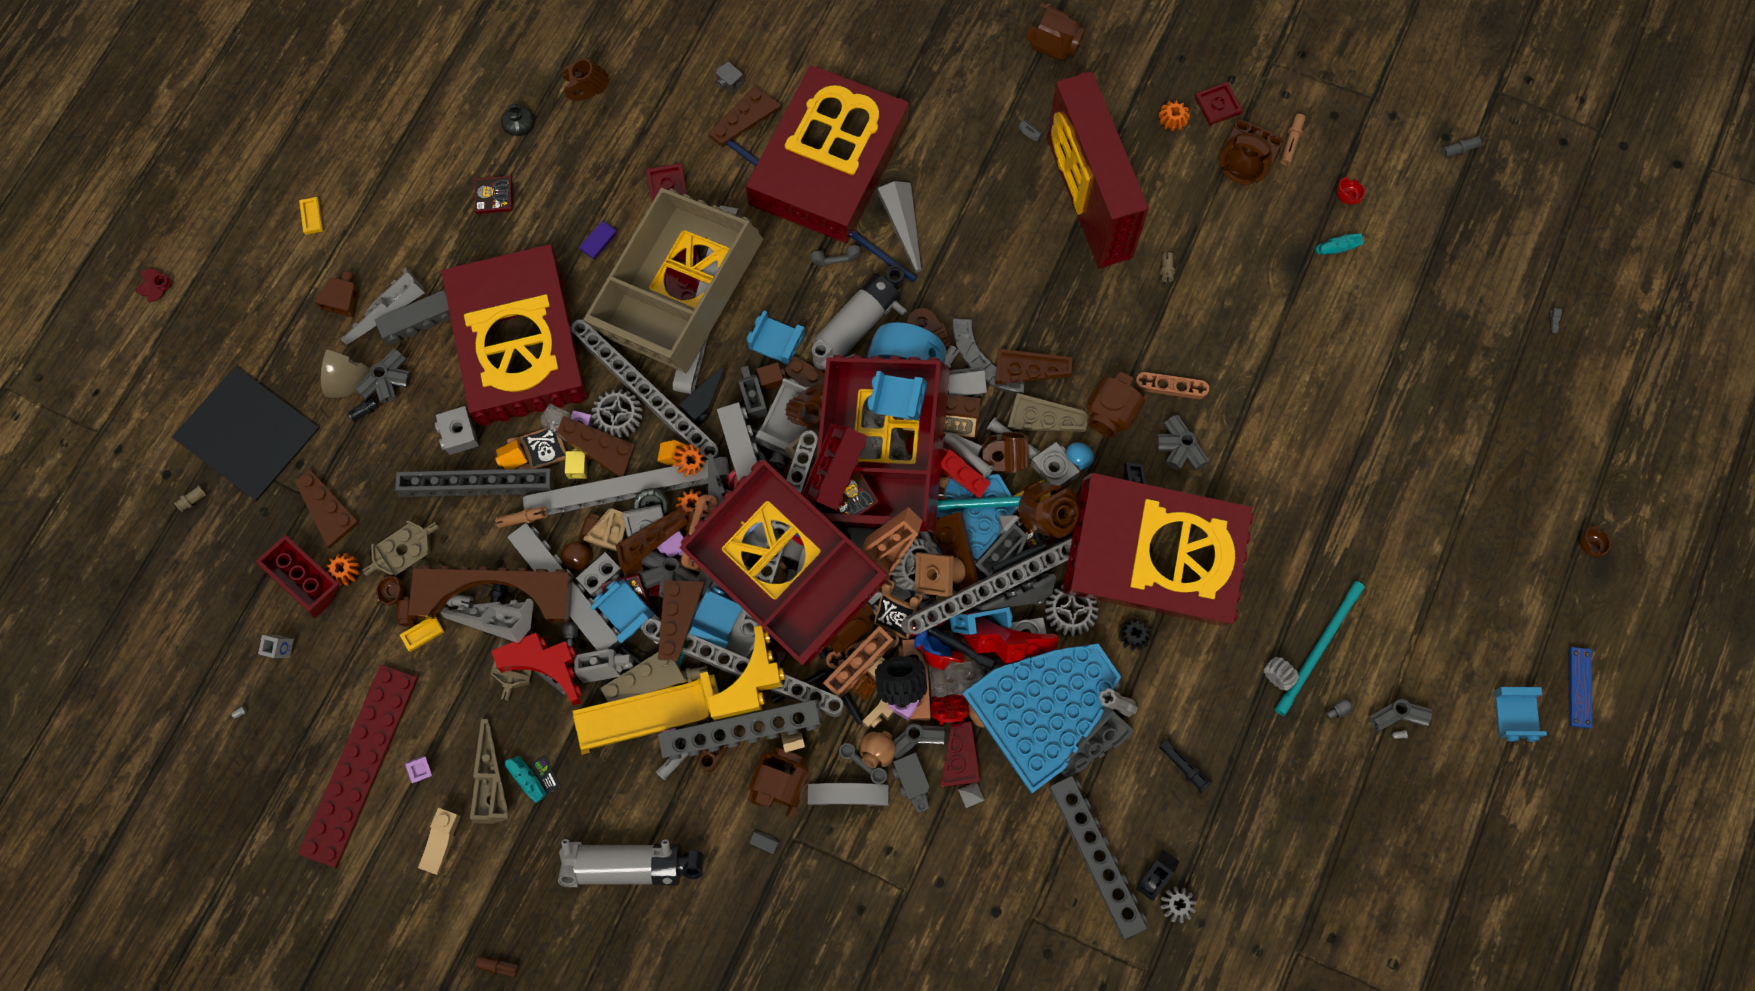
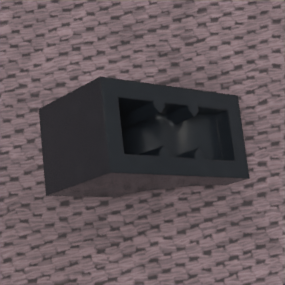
M1162 849L1136 889L1154 901L1175 873L1180 861Z

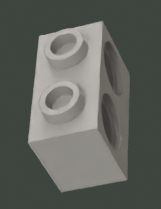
M605 552L576 579L593 598H596L600 593L604 594L601 587L602 583L621 578L623 572ZM607 567H613L610 574H604V570ZM592 580H598V584L595 587H589Z

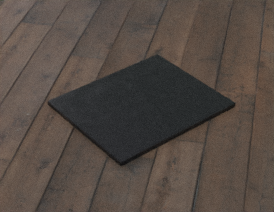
M235 366L172 438L257 501L320 428Z

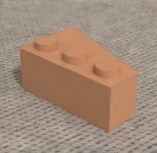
M909 507L867 536L861 551L890 577L904 553L907 552L917 537L922 520Z

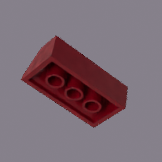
M831 423L801 495L808 500L837 510L843 501L844 491L850 484L851 474L858 465V457L865 448L867 436L849 427Z
M286 535L255 561L272 580L314 619L330 605L340 586Z

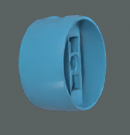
M887 323L877 329L867 358L871 359V356H880L882 359H889L891 356H897L904 360H908L909 357L928 360L929 357H935L945 363L946 348L936 335L924 328L907 323Z

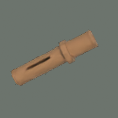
M1303 114L1295 115L1292 126L1288 130L1289 136L1280 160V164L1284 166H1290L1299 137L1303 134L1302 128L1306 118Z
M545 506L533 509L527 508L521 512L498 516L495 521H503V523L496 525L498 528H504L547 518L548 512L540 514V512L546 511L547 508Z

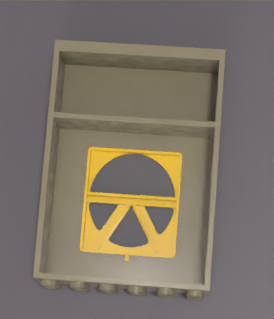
M661 188L583 321L600 336L686 374L762 243L763 238L760 236L759 230L752 226V221L746 217L739 218L730 211H727V213L723 212L715 205L711 207L702 200L695 201L686 194H683V196L679 195L673 189L666 190ZM694 245H704L714 251L693 266ZM686 248V265L672 260L680 251ZM717 260L718 268L714 277L701 272ZM667 267L708 283L706 291L690 300H679L670 296L664 284Z

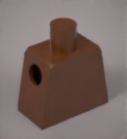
M344 271L341 279L329 278L315 301L319 308L354 318L359 297V289L352 283L354 275Z

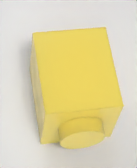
M579 449L566 451L565 474L568 479H587L588 457Z

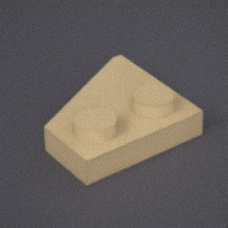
M608 509L584 537V541L617 551L615 545L622 541L625 530L623 512Z

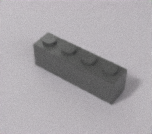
M442 290L374 320L382 339L389 345L396 344L403 338L412 337L424 329H431L436 324L447 322L451 318L446 293Z

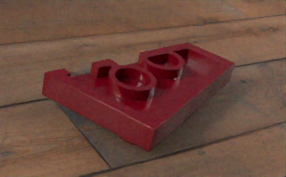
M971 721L951 724L940 788L981 782Z

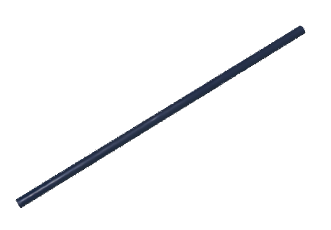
M733 140L727 142V146L754 166H757L759 160ZM856 231L853 232L851 238L889 266L901 267L904 271V277L912 283L916 280L917 277Z

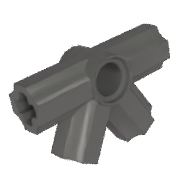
M393 349L380 363L374 364L371 367L370 373L354 389L366 400L377 391L380 403L392 402L396 399L393 386L407 388L411 380L410 371L399 369L407 361L406 358L399 351ZM379 372H385L382 377H376Z
M1174 415L1164 422V426L1170 434L1157 435L1158 452H1171L1166 461L1170 468L1180 471L1186 460H1188L1196 471L1209 463V459L1196 442V436L1189 432L1179 415ZM1187 440L1191 445H1185L1182 441Z
M655 550L641 561L643 565L650 568L640 572L644 587L648 589L660 584L659 596L662 598L665 580L694 581L697 577L696 574L680 566L675 558H666Z

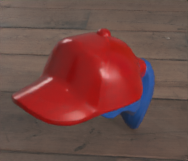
M927 630L916 635L914 646L923 653L925 662L931 668L945 670L951 662L964 663L965 657L961 652L953 651L951 647L943 645L932 636H928Z

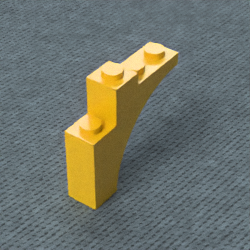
M762 626L754 627V649L743 674L726 690L708 697L711 717L715 721L763 711L762 705L765 704L763 693H760V691L783 687L782 680H785L784 669L780 668L777 662L771 663L774 662L772 650L768 648V643H771L770 634Z

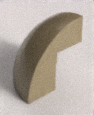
M326 349L321 368L323 394L329 398H341L357 392L354 387L370 373V368L362 363L349 360L348 356Z

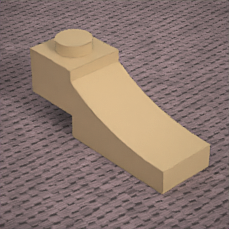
M796 714L795 719L799 723L798 716ZM782 717L778 719V724L780 728H782L785 724V721ZM801 728L798 729L799 733L787 735L786 732H781L785 752L805 747Z
M441 808L437 809L430 826L431 830L427 845L418 868L439 875L455 838L453 834L461 816Z

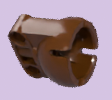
M1237 120L1220 152L1219 162L1220 166L1224 167L1223 173L1228 179L1241 185H1251L1254 181L1256 183L1262 181L1270 172L1284 141L1280 136L1243 120Z

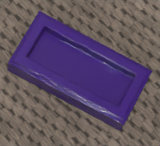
M601 221L579 249L595 260L614 238L617 231Z

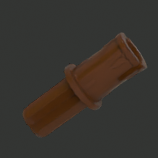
M482 955L478 956L475 965L476 969L490 971L493 975L498 973L515 977L518 972V965L503 962L500 958L495 960Z

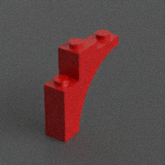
M913 435L910 436L901 449V452L911 459L914 445ZM943 449L941 474L947 476L975 497L981 498L991 482L967 465L953 451Z
M982 616L975 617L977 634L959 633L976 653L996 652L1005 663H1014L1024 660L1026 657H1033L1056 650L1058 636L1056 634L1016 631L997 625Z
M534 633L522 638L519 643L511 642L491 651L497 669L501 673L512 670H531L545 674L561 685L569 701L574 706L582 703L580 700V696H582L579 685H575L573 678H576L573 668L569 667L574 665V657L577 655L574 647L569 646L566 641L548 648L544 637Z

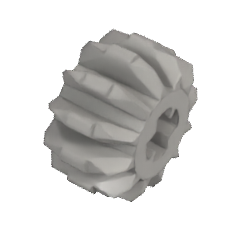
M1273 658L1264 669L1265 676L1274 686L1281 690L1288 691L1299 679L1297 670L1283 658Z
M1173 887V893L1170 890L1165 892L1168 898L1161 897V900L1166 902V905H1162L1160 908H1167L1168 911L1164 913L1165 917L1172 914L1171 922H1175L1177 917L1179 923L1184 922V917L1190 920L1191 916L1188 912L1195 913L1196 911L1190 907V905L1196 904L1194 900L1189 901L1193 894L1188 893L1185 896L1186 888H1182L1179 893L1178 888ZM1180 900V904H1183V907L1177 910L1175 909L1177 906H1174V902Z

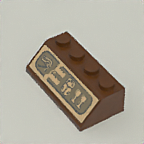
M947 395L944 436L951 432L969 441H976L981 398ZM901 428V433L915 434L912 428Z

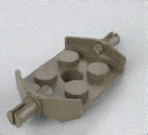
M406 521L407 525L377 545L371 544L373 562L362 569L364 574L368 576L377 570L390 576H397L430 554L431 543L429 537H431L430 534L439 528L437 523L434 521L426 528H422L410 521ZM407 546V552L404 555H399V548Z
M528 631V633L524 637L529 636L533 633ZM501 637L498 648L514 641ZM494 661L491 675L503 684L502 700L509 701L513 688L531 684V670H512L501 673Z

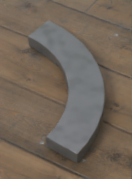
M953 318L954 340L965 364L969 368L983 366L986 383L994 388L1013 394H1023L1024 382L995 385L996 366L991 364L978 349L972 332V320Z

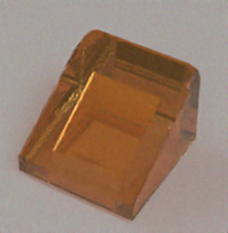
M865 674L853 688L854 694L863 701H867L876 689V684Z

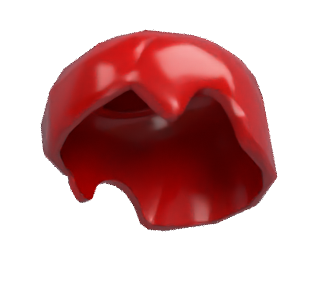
M1344 177L1340 180L1336 193L1342 203L1356 205L1363 200L1365 189L1357 179L1350 181L1348 177Z

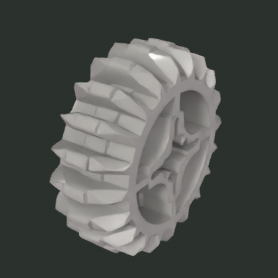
M612 389V394L605 391L606 396L604 398L599 396L600 402L594 401L596 407L591 410L594 413L591 415L592 420H594V426L598 427L597 430L614 437L618 435L619 439H622V434L629 437V431L635 432L634 426L640 427L638 420L643 418L640 402L636 401V396H631L629 391L624 393L620 389L616 393L615 389ZM622 402L628 404L632 408V412L623 409ZM603 416L611 419L612 426L603 421Z
M915 538L892 571L891 580L895 582V585L905 590H915L916 553H932L933 548L929 546L928 542L921 538Z
M1063 585L1061 586V591L1056 588L1054 590L1055 595L1052 594L1049 596L1050 600L1046 601L1048 608L1045 609V613L1050 614L1046 619L1049 621L1053 620L1050 626L1054 627L1057 625V633L1060 629H1063L1064 636H1066L1068 631H1070L1071 637H1074L1075 631H1077L1079 636L1082 635V629L1088 632V625L1093 627L1095 624L1093 620H1096L1098 617L1094 614L1098 612V608L1093 607L1097 601H1090L1089 598L1062 593ZM1068 596L1066 605L1056 607V603L1060 599ZM1075 597L1079 598L1086 607L1079 605L1075 601ZM1070 604H1071L1072 609H1073V610H1076V611L1074 612L1073 616H1072V614H1071V611L1068 610L1069 607H1070ZM1057 613H1059V615L1065 616L1068 619V623L1062 621L1058 617ZM1087 613L1084 621L1075 624L1076 616Z

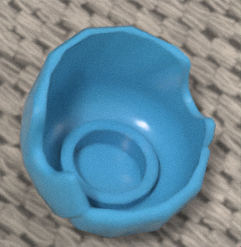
M1072 443L1066 450L1068 459L1078 465L1080 470L1085 468L1087 471L1094 460V453L1084 443Z

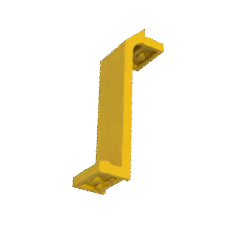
M708 672L700 673L697 680L687 684L574 710L573 719L581 754L590 753L589 749L712 718L708 697L719 694L715 675H708Z

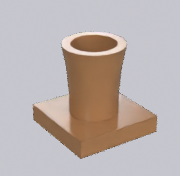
M924 552L916 553L915 592L946 597L952 596L953 585L961 583L965 577L963 562L954 556Z

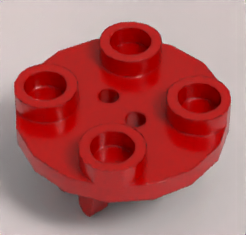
M962 694L945 697L936 696L933 698V703L930 706V713L933 718L939 721V726H944V722L959 721V723H963V719L969 715V703Z

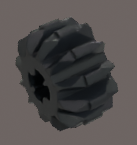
M1129 618L1127 624L1123 622L1121 624L1122 629L1118 631V634L1122 635L1119 638V642L1125 641L1126 643L1123 647L1127 648L1130 645L1132 652L1136 647L1139 651H1142L1143 646L1147 647L1149 645L1147 640L1152 639V635L1147 634L1151 631V628H1145L1146 621L1139 624V618H1136L1135 622ZM1133 631L1135 634H1139L1137 638L1136 636H1131Z

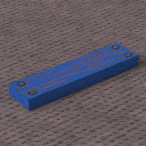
M1569 648V727L1592 728L1591 649Z

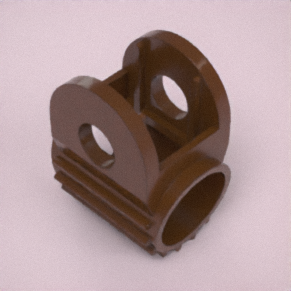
M588 58L579 59L562 70L563 78L570 82L564 89L565 96L570 100L581 101L588 99L595 94L602 93L607 85H609L608 81L610 79L608 78L607 71ZM576 90H583L580 93L575 92Z
M919 308L909 314L907 324L916 325L930 331L943 342L945 348L950 346L942 321L939 322L932 311Z
M824 384L814 385L801 392L797 397L789 400L785 409V415L788 417L787 420L806 428L818 425L822 408L820 396L823 395ZM805 406V415L803 416V418H801L800 413L802 408Z
M1003 432L1002 434L991 435L983 442L981 449L983 461L990 466L993 465V471L1012 473L1029 467L1028 436L1016 432ZM995 451H1001L998 455L993 454Z

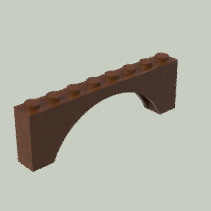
M420 566V569H413L408 615L414 619H434L450 599L467 589L486 584H500L517 588L531 596L538 604L547 621L569 623L573 576L565 569H556L555 572H548L547 569H536L535 572L525 568H517V571H509L508 568H497V571H493L486 567H479L478 570H471L469 567H459V570H452L451 567L441 566L440 569H432L430 566Z

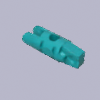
M1345 234L1328 239V242L1315 246L1314 251L1319 255H1335L1363 245L1362 234Z
M516 756L513 759L506 760L505 765L523 791L535 803L541 801L547 793L522 758Z

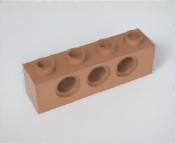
M879 626L823 684L833 695L842 698L868 672L881 656L883 657L895 644L894 639Z
M915 639L902 640V646H899V656L916 657L925 665L927 693L923 695L910 720H906V722L930 721L928 665L924 660L923 653L915 648Z

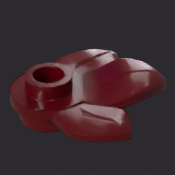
M146 269L141 271V276L145 281L135 289V292L142 296H147L148 302H154L160 299L163 292L171 287L172 280L168 275L161 274L156 269Z

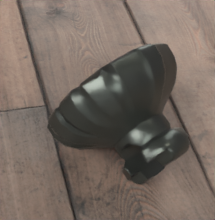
M510 104L501 117L502 128L506 133L513 136L527 134L535 125L534 114L525 106Z
M648 488L636 495L633 510L661 504L663 516H666L669 510V501L661 490Z

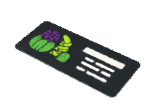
M546 756L531 762L547 794L560 787Z

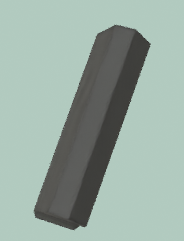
M1026 119L1018 126L1023 134L1036 142L1043 135V132Z
M754 831L749 844L774 854L779 842L767 833Z

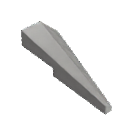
M893 181L879 187L878 196L915 273L921 271L911 184Z
M406 267L402 270L404 274L397 281L393 280L391 282L392 285L384 293H381L363 313L365 317L358 324L354 323L352 325L353 328L341 338L342 342L346 345L350 344L376 326L374 319L405 307L425 293L423 286Z
M526 599L525 602L520 603L516 600H511L510 604H501L500 602L474 604L473 608L459 606L454 610H449L446 607L441 611V614L446 619L519 643L531 629L534 602L532 599Z

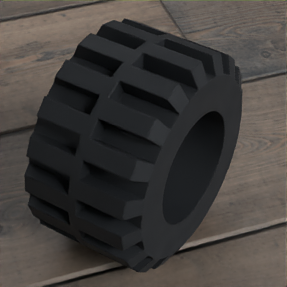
M891 657L888 660L882 661V664H879L877 669H875L877 694L884 703L888 702V704H895L896 706L909 705L922 699L923 695L927 693L925 665L915 657Z

